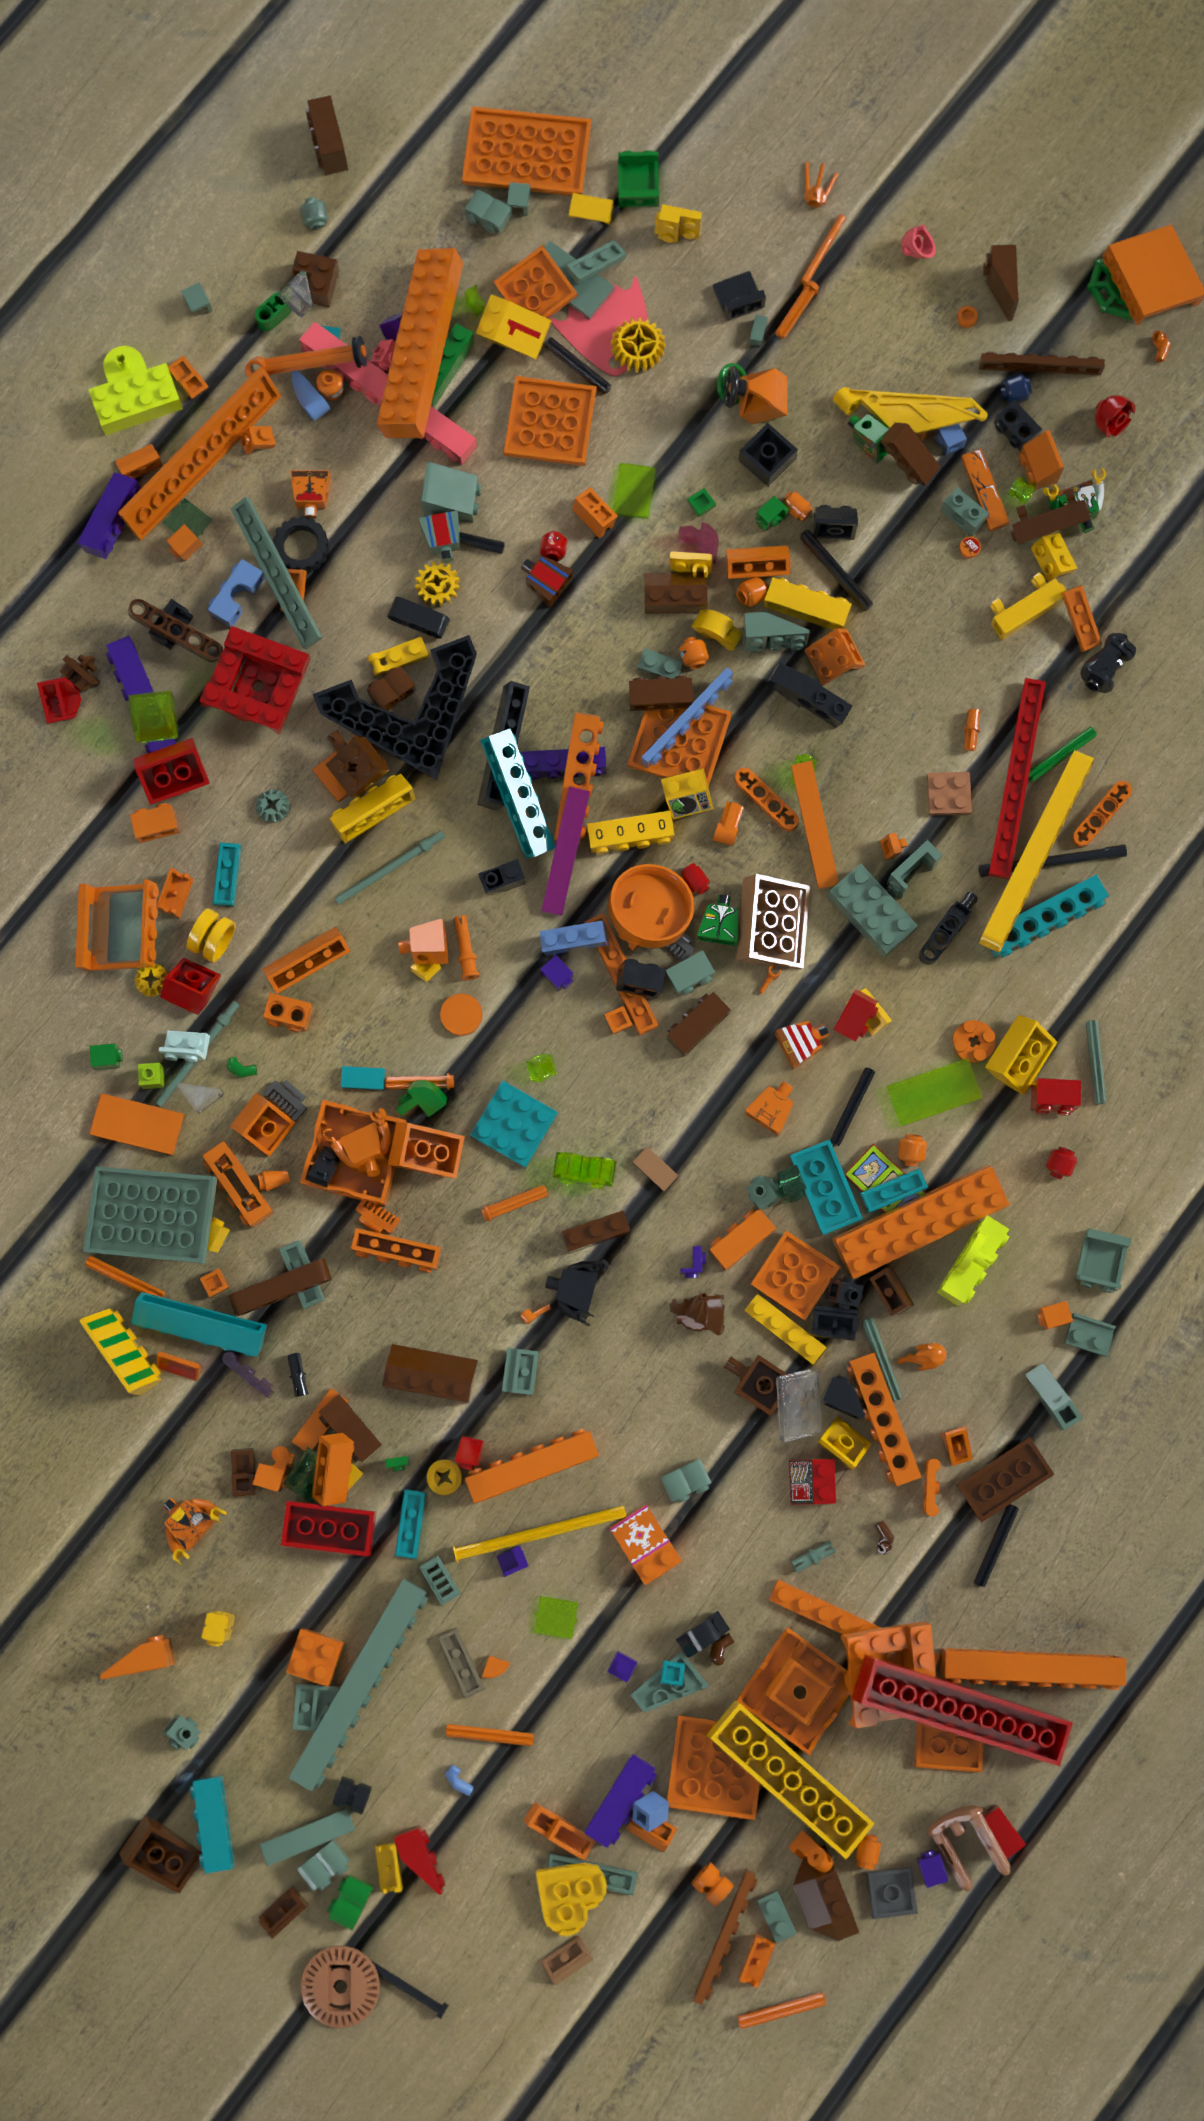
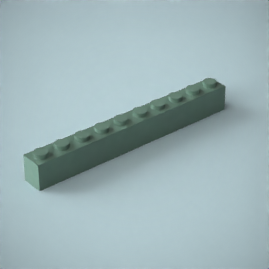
M407 1579L402 1580L289 1776L291 1780L311 1792L315 1787H321L326 1778L323 1775L327 1767L331 1769L337 1759V1756L334 1755L338 1747L343 1748L349 1738L346 1735L350 1727L354 1729L360 1719V1716L357 1715L361 1707L365 1709L372 1698L369 1696L373 1687L377 1689L383 1679L380 1675L384 1667L388 1669L395 1658L391 1656L394 1649H400L406 1639L403 1636L407 1628L411 1630L417 1620L414 1616L417 1609L422 1610L428 1600L425 1597L427 1591Z

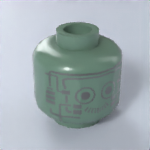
M310 197L305 199V203L300 207L302 221L306 227H309L310 230L325 227L329 217L326 204L323 201L317 200V197Z

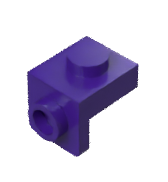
M693 1246V1268H681L680 1275H685V1278H698V1274H702V1265L706 1264V1251H702V1246Z

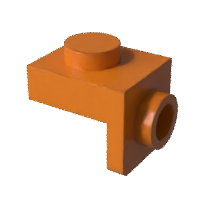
M248 426L241 436V444L246 454H251L254 449H270L276 445L271 426Z

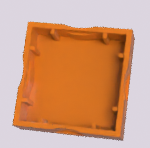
M322 1100L314 1129L313 1144L308 1152L300 1181L303 1186L382 1206L387 1205L396 1167L388 1165L390 1151L388 1152V1160L378 1165L380 1174L375 1177H369L366 1171L360 1172L357 1168H350L341 1161L327 1188L307 1180L308 1173L324 1146L332 1148L330 1146L331 1141H326L323 1138V1131L331 1128L332 1131H327L325 1136L327 1138L334 1136L336 1140H340L341 1137L375 1122L371 1119L370 1113L359 1111L351 1106ZM375 1113L376 1117L380 1118V1114ZM387 1115L384 1118V1122L388 1123L392 1136H394L396 1122L407 1123L406 1120Z

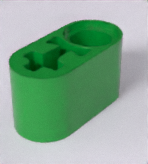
M276 292L256 309L255 317L261 330H272L290 314L291 307L287 295L283 292ZM265 316L270 317L267 320H261Z

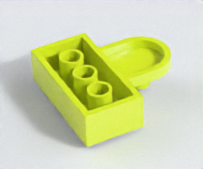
M130 346L116 347L106 355L103 368L108 383L88 389L99 422L106 436L183 409L167 364L163 363L147 369L142 355Z
M988 1215L981 1219L936 1293L957 1306L969 1303L975 1294L974 1286L981 1284L987 1274L984 1270H987L990 1265L992 1266L998 1257V1254L995 1252L997 1249L1000 1250L1001 1247H1004L1010 1236L1007 1233L1010 1229Z

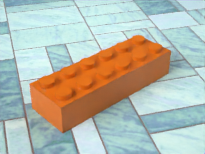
M581 1429L573 1432V1437L565 1440L564 1436L552 1440L553 1445L546 1448L541 1444L531 1448L532 1453L524 1455L523 1452L510 1456L511 1461L503 1463L502 1460L489 1464L490 1469L483 1471L482 1468H478L468 1472L469 1477L465 1478L474 1504L599 1457L591 1432Z

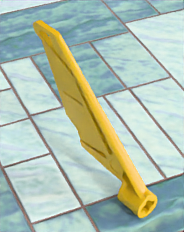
M849 387L839 389L833 396V402L846 415H851L863 404L888 429L895 422L908 423L916 434L975 419L985 421L988 417L987 412L972 398L855 390ZM976 408L980 414L978 415L966 409Z

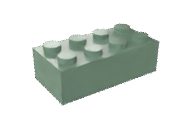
M862 864L834 886L827 896L883 958H886L918 928L913 919Z

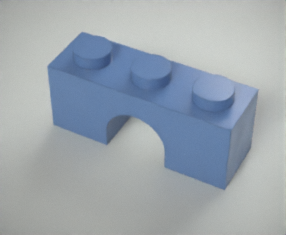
M241 559L239 564H235L229 579L221 584L217 597H213L209 602L208 611L210 616L229 628L234 626L243 613L241 606L233 601L234 596L240 591H247L255 595L265 580L263 571Z
M603 921L539 931L542 952L547 956L568 952L567 950L586 947L590 949L609 945L607 927Z

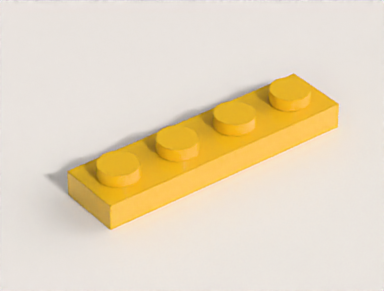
M759 1294L754 1297L744 1310L812 1365L827 1348Z

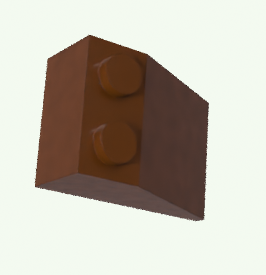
M991 245L990 252L986 253L985 263H983V275H986V283L1007 320L1012 321L1019 303L1016 245Z
M145 1815L119 1854L124 1864L180 1894L200 1864L199 1855L202 1852L163 1824Z

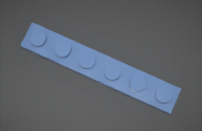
M726 668L642 756L641 763L648 768L651 764L656 765L662 758L661 754L666 749L670 750L675 745V739L680 734L683 736L690 729L691 726L689 724L694 719L697 721L705 712L703 709L708 704L711 706L719 698L718 694L722 689L726 691L733 683V672L730 669Z

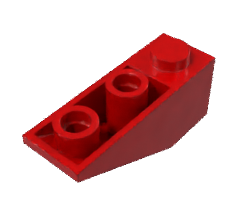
M462 1436L454 1462L459 1463L458 1467L474 1470V1466L479 1467L485 1441Z
M417 1826L395 1835L393 1839L401 1860L437 1894H442L444 1891L443 1887L446 1884L442 1873L438 1874L435 1868L438 1862L434 1851H429L427 1843H430V1839L426 1829L422 1830L421 1826Z

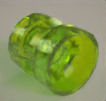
M1019 476L1008 491V495L1017 497L1020 503L1026 505L1035 492L1036 487L1032 484H1026L1025 480Z

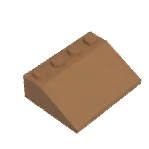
M759 874L743 878L736 961L755 965L771 966L774 964L776 967L803 969L810 886Z

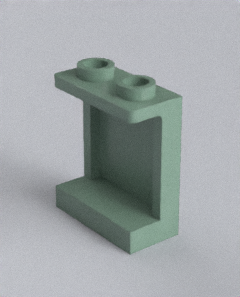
M927 840L891 873L887 881L889 892L900 899L904 897L908 885L903 880L922 862L932 871L938 865L942 854Z
M1090 1228L1085 1230L1075 1281L1080 1282V1286L1093 1288V1285L1102 1287L1101 1291L1108 1293L1120 1290L1127 1248L1130 1247L1132 1238Z

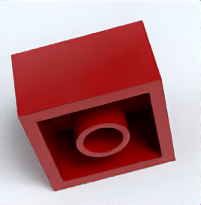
M1037 1078L1031 1084L1030 1110H1036V1114H1049V1111L1058 1112V1115L1068 1116L1081 1106V1080Z

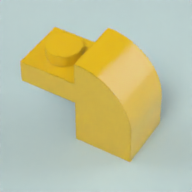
M701 609L691 626L705 639H715L729 651H734L743 634L733 625V620L714 610Z

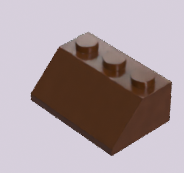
M692 572L644 573L645 614L699 613L701 609H707V578H704V572H697L696 577H693Z

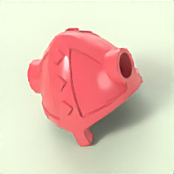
M925 224L912 227L904 234L905 236L901 240L904 255L918 259H927L935 255L936 247Z

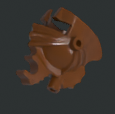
M701 1293L691 1298L690 1301L685 1298L682 1304H677L676 1299H672L670 1312L677 1314V1324H682L686 1329L692 1331L710 1330L716 1335H721L724 1332L725 1305L721 1303L724 1295L714 1294V1296H708L707 1293Z

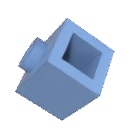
M959 424L936 429L934 435L936 444L942 447L945 455L963 448L967 440Z
M652 1791L634 1802L633 1821L647 1832H650L668 1820L669 1802Z

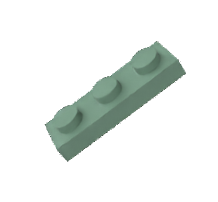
M613 240L568 264L566 271L577 284H580L625 260L627 254Z
M301 1240L279 1249L288 1271L310 1263ZM320 1285L298 1293L304 1309L325 1301Z

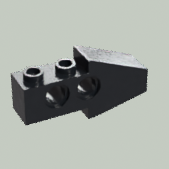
M782 663L776 666L766 683L797 707L802 706L835 728L844 722L852 708L851 704L819 685L820 681Z

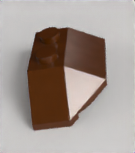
M826 1845L821 1846L825 1851L828 1852ZM805 1856L798 1869L793 1887L809 1928L837 1941L858 1934L859 1930L834 1864L828 1872L820 1873L808 1863Z

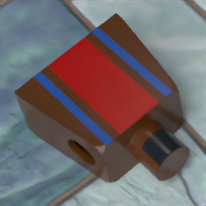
M545 556L541 557L537 564L527 558L521 566V569L529 574L526 578L528 588L550 608L573 578V570Z

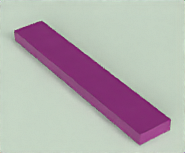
M569 787L541 911L563 915L590 796V791Z

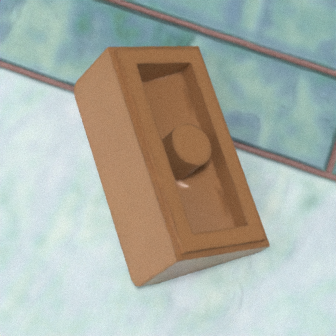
M577 1936L543 1959L541 1963L551 1981L557 1985L588 1964L593 1958L581 1938Z

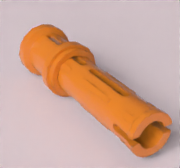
M461 915L462 924H460L459 916H455L453 920L460 950L458 962L461 963L463 972L461 979L464 981L474 980L480 977V973L477 972L475 963L477 956L472 952L467 916Z

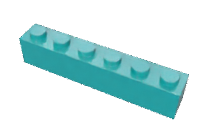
M141 1292L135 1300L131 1324L138 1325L142 1329H154L162 1334H173L184 1340L192 1339L201 1342L203 1345L218 1346L223 1350L241 1352L249 1357H257L262 1350L267 1328L266 1324Z

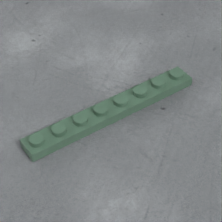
M244 497L230 509L302 648L308 649L323 637L251 499Z

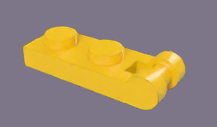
M418 637L379 653H372L367 659L374 668L372 670L374 676L379 677L385 675L393 667L398 668L401 666L403 668L429 658V654L422 637ZM386 660L387 665L381 666L380 661Z

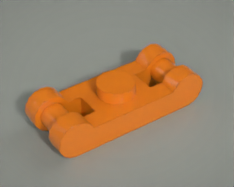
M935 1458L929 1459L925 1463L923 1512L931 1517L939 1513V1507L935 1504V1494L939 1495V1481H936V1472L940 1469L941 1463Z

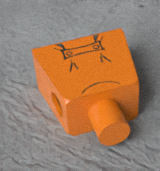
M784 1081L777 1090L768 1086L750 1104L744 1114L779 1136L794 1103L787 1098L793 1087Z

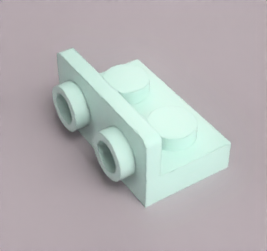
M168 1030L165 1046L159 1047V1052L165 1056V1059L177 1061L178 1058L188 1062L205 1060L210 1035L207 1033Z

